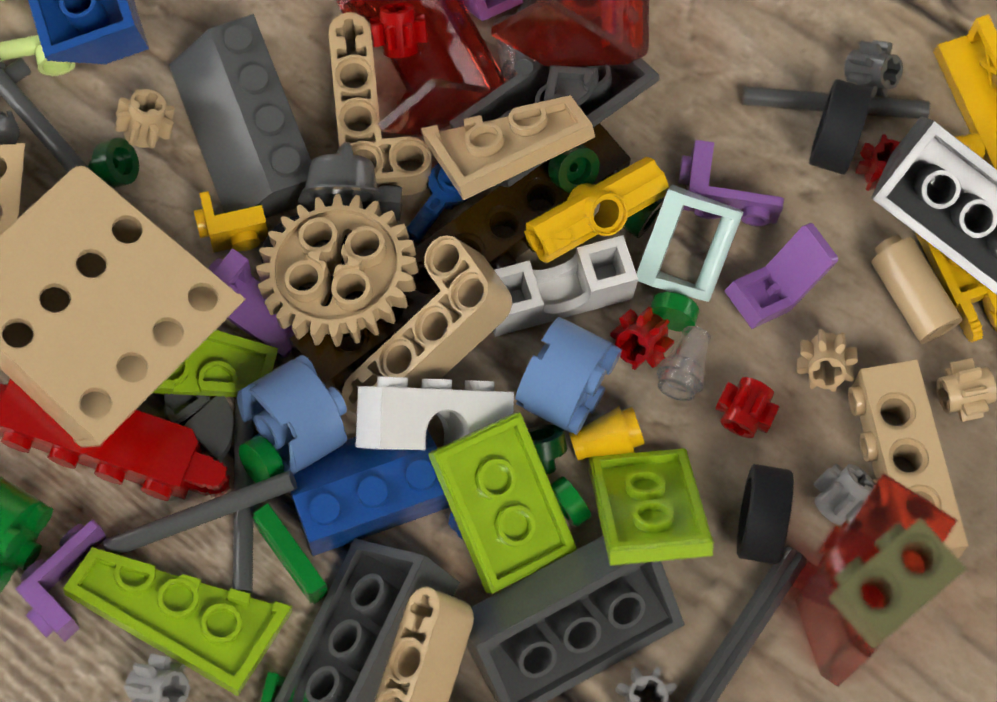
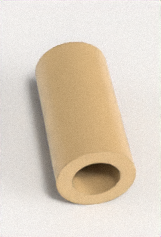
M895 235L886 239L875 248L877 255L872 259L871 263L920 344L928 343L946 334L962 321V317L912 237L902 239L900 235Z

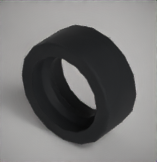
M839 79L834 81L817 128L809 159L810 165L839 174L847 173L868 113L872 96L870 88Z
M758 464L751 466L746 480L738 524V558L770 564H777L780 561L788 534L793 502L794 476L791 470Z

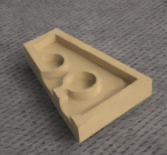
M571 95L515 107L509 113V116L483 122L481 115L465 118L464 126L439 131L438 125L421 128L425 143L463 200L595 138L591 121Z

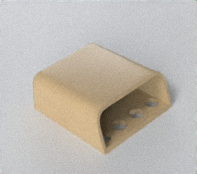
M77 166L71 169L0 235V369L70 434L79 446H98L246 299L225 284L87 167Z

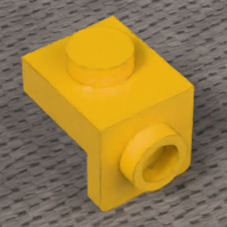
M209 191L199 193L203 208L193 210L200 238L210 237L213 253L232 248L236 251H248L258 247L268 236L262 205L215 215Z

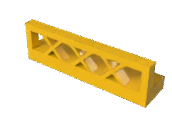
M987 14L975 19L966 36L938 44L933 53L970 133L978 134L984 143L985 155L983 159L997 169V30L990 15Z

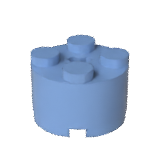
M558 317L541 340L546 344L542 347L538 356H532L519 384L515 400H517L516 404L525 410L577 435L589 412L593 414L602 399L606 388L601 386L605 374L610 375L622 349L606 339Z
M304 355L290 360L238 391L237 402L243 422L246 423L252 419L259 432L255 436L266 438L276 448L282 459L284 472L290 470L294 475L347 442V435L341 416L347 412L346 403L336 388L329 387L327 389L318 378L313 364Z

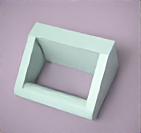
M672 184L666 193L636 273L638 281L655 288L709 302L744 212ZM684 205L721 216L696 284L660 271Z

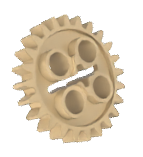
M336 194L332 206L325 207L321 198L317 197L315 198L314 211L308 212L305 207L298 205L299 219L293 221L288 217L282 216L280 219L285 231L283 233L277 231L268 232L273 247L260 248L259 252L264 264L256 266V271L262 281L258 284V288L263 299H266L264 302L270 315L277 314L276 318L282 329L292 325V330L297 339H301L310 330L315 345H319L326 334H331L335 347H339L343 334L350 333L352 339L357 344L360 343L361 329L367 328L375 336L379 334L376 321L380 318L392 324L396 322L391 309L392 306L405 309L408 307L407 299L403 292H412L416 289L413 276H411L418 273L417 262L413 258L416 255L413 240H408L409 235L405 224L397 225L396 217L392 210L381 215L382 212L378 201H373L366 209H363L359 195H356L350 205L347 206L343 204L340 194ZM348 233H350V234L348 235L346 241H345V244H344V243H343V240H344L345 235L348 234ZM330 240L325 246L313 247L319 241ZM377 249V251L369 256H359L364 250ZM308 282L316 283L311 289L305 291L298 290L303 284ZM352 292H364L359 298L353 300L345 299ZM333 293L330 304L328 306H325L329 300L330 294L332 295Z

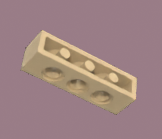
M918 360L860 369L852 387L848 389V401L853 416H859L863 428V433L860 434L861 452L866 462L871 461L876 478L873 479L876 486V491L873 493L874 502L877 504V508L884 509L888 524L884 528V534L899 522L907 530L918 520L909 515L905 504L914 503L921 506L926 512L927 519L923 521L949 550L959 558L969 545ZM881 413H894L900 418L902 425H889L883 420ZM902 457L912 463L914 472L907 473L899 470L895 466L893 458ZM911 551L902 552V562L907 569L925 566L918 554Z

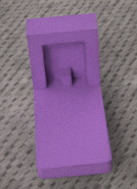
M695 140L691 156L682 155L678 183L686 184V190L743 211L741 221L747 225L765 226L769 223H777L783 209L784 198L709 186L714 142ZM685 205L683 210L693 211L695 215L705 219L721 217Z
M808 223L797 231L765 267L734 280L724 292L751 329H754L790 312L838 262V256L814 224Z
M232 248L223 260L217 258L208 267L225 284L246 299L227 320L260 343L278 348L277 355L281 358L288 357L292 352L289 338L295 335L292 325L282 329L276 318L277 314L270 315L264 302L266 299H263L258 288V284L261 282L252 277L249 260Z
M94 519L85 526L78 524L70 529L59 542L61 548L48 560L39 559L29 566L21 576L20 580L22 583L16 588V591L33 608L25 616L46 638L54 631L66 642L80 629L72 617L53 599L48 591L80 563L92 547L96 548L106 538L102 528Z

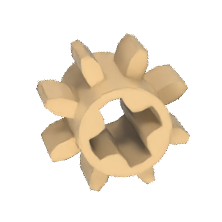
M136 89L130 100L120 97L116 112L115 131L124 132L125 139L131 145L141 148H155L159 137L167 140L171 137L175 107L166 106L164 97L156 91Z
M819 329L818 335L811 341L802 340L800 342V354L802 356L797 359V373H809V388L813 389L818 386L836 392V387L844 380L851 382L854 380V367L852 365L858 362L857 348H845V333L841 332L836 335L825 333L823 329Z
M973 358L950 362V368L944 370L946 376L937 379V394L941 407L946 413L958 412L961 422L984 417V412L989 411L988 404L996 402L997 388L992 372L988 367L975 368Z

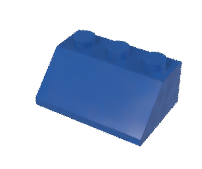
M28 0L47 61L106 65L149 49L134 0Z
M427 429L425 450L356 448V437L348 439L338 449L294 474L297 489L289 493L312 557L352 543L354 539L360 540L450 507L427 454L437 449Z

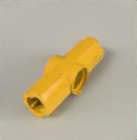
M644 157L596 185L590 183L578 185L571 191L567 201L526 223V231L524 233L529 246L535 251L539 260L549 263L598 234L601 236L616 234L623 228L628 217L666 196L669 185L665 173L658 167L654 159ZM600 203L599 211L594 216V210L596 206Z

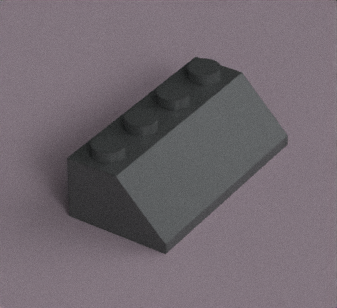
M252 14L209 28L172 61L169 67L223 211L227 213L262 205L265 218L297 208L298 199L302 190L306 187L312 161L255 16Z
M598 18L537 60L530 74H517L451 120L450 126L451 129L464 126L465 118L479 115L482 116L483 122L507 117L515 107L544 101L550 65L598 69L599 80L596 89L579 106L591 121L593 127H595L660 80L659 74ZM541 164L497 185L510 187Z
M921 116L892 152L871 199L997 295V169L938 123Z
M601 536L472 606L474 620L467 648L497 702H547L685 624L662 562L654 561L610 566L604 536Z
M354 539L275 702H288L295 686L296 689L292 702H303L305 691L309 702H375L409 598L422 587H430L453 597L460 582L425 555Z

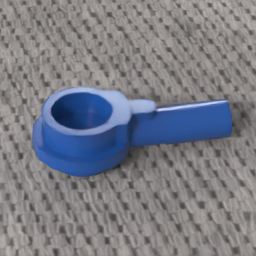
M439 163L432 168L429 176L430 197L407 227L409 239L415 243L421 241L444 209L452 210L455 205L466 201L462 199Z

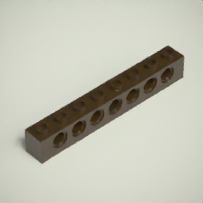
M600 123L593 127L595 138L583 143V145L594 151L599 159V173L593 183L595 185L628 167L631 161L628 154ZM550 159L512 186L497 187L415 247L416 255L413 258L416 259L418 273L411 275L413 276L415 286L424 280L434 281L426 270L424 256L432 241L441 236H453L477 250L486 258L494 270L516 264L517 261L515 259L529 249L535 252L529 246L524 233L526 231V223L567 201L570 193L564 191L551 181L548 173ZM534 199H544L552 207L547 210H536L531 207L529 202ZM497 226H508L514 230L515 234L508 238H500L494 235L491 230ZM417 289L412 292H403L406 296L408 307L405 309L392 306V308L400 311L402 316L393 324L380 319L376 321L379 329V334L376 336L367 328L361 329V340L364 343L357 350L346 351L340 347H335L331 334H326L319 345H315L309 330L301 339H297L295 335L289 338L292 354L295 358L301 355L306 356L313 364L317 376L327 389L334 387L342 393L345 381L441 290L439 289L431 294L421 293ZM355 291L345 299L353 300L359 298L364 292ZM350 333L343 334L342 339L351 336Z

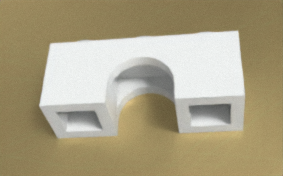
M621 235L577 247L575 255L570 260L552 268L534 270L529 260L495 269L494 271L511 294L512 307L506 319L493 330L494 336L497 337L555 321L558 317L566 318L632 300L638 277L624 236Z
M377 377V387H358L356 448L425 450L426 429L429 421L435 414L443 424L444 445L449 444L513 414L514 392L495 391L494 381H465V390H452V380L422 379L421 388H408V378Z

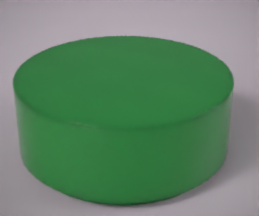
M676 292L656 294L650 306L654 314L659 315L663 320H669L667 325L669 330L678 332L693 330L700 312L698 305L691 298Z
M254 436L239 446V457L242 465L255 483L284 472V465L278 451L266 438Z
M561 476L551 484L563 516L572 526L578 527L592 516L583 498L564 476Z

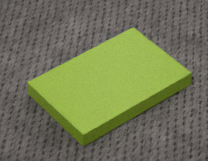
M521 412L508 415L427 453L486 593L493 594L577 550Z
M686 449L594 456L589 458V474L610 566L713 556L712 535Z

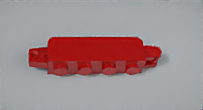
M11 378L8 385L0 384L1 442L14 450L29 453L32 447L49 453L47 458L58 465L75 469L78 463L95 469L94 474L107 482L122 485L125 479L142 485L141 491L145 494L164 501H169L171 495L185 500L189 490L204 496L210 495L211 498H217L231 489L229 486L230 475H227V467H224L223 462L220 463L219 460L214 461L213 457L202 454L198 440L191 428L135 410L101 445L81 447L73 440L70 434Z

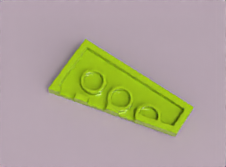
M215 330L153 393L237 397L238 391L273 370L278 348Z
M93 547L63 587L65 596L236 696H239L292 614V606L277 601L272 604L252 598L250 593L230 588L229 591L201 583L199 578L185 574L177 576L155 569V565Z

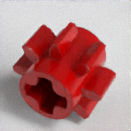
M393 2L382 5L379 8L380 18H370L373 47L383 46V54L386 57L406 58L418 53L417 43L428 41L425 14H415L414 5L411 3Z
M886 134L881 135L876 147L870 143H865L861 149L860 155L864 160L858 163L855 174L864 175L867 182V191L876 188L892 152L900 143L899 141L888 139Z
M652 307L646 308L639 316H637L635 311L629 309L619 318L620 325L610 332V337L616 339L615 346L622 349L620 357L625 362L630 363L634 370L645 360L652 368H655L665 358L664 352L674 344V340L668 337L667 325L669 320H663L659 315L654 314Z
M742 377L737 386L727 382L715 407L716 410L724 413L720 423L730 432L745 438H753L757 430L768 433L780 408L779 405L771 403L774 391L763 382L749 377Z

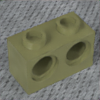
M922 518L918 519L907 530L900 522L897 523L875 542V545L881 552L868 563H865L858 556L834 577L840 586L828 599L872 649L876 648L967 569ZM911 551L918 554L924 562L925 572L923 574H916L909 571L902 562V552ZM871 585L879 589L884 596V608L875 609L868 606L861 597V586Z

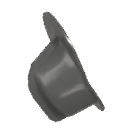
M344 142L336 154H326L314 158L310 165L306 187L302 190L298 199V205L305 207L308 212L315 210V198L320 197L325 207L332 206L336 194H340L343 204L347 206L350 205L356 195H359L363 209H366L373 201H378L380 196H382V190L377 188L372 161L363 156L353 155L349 142Z

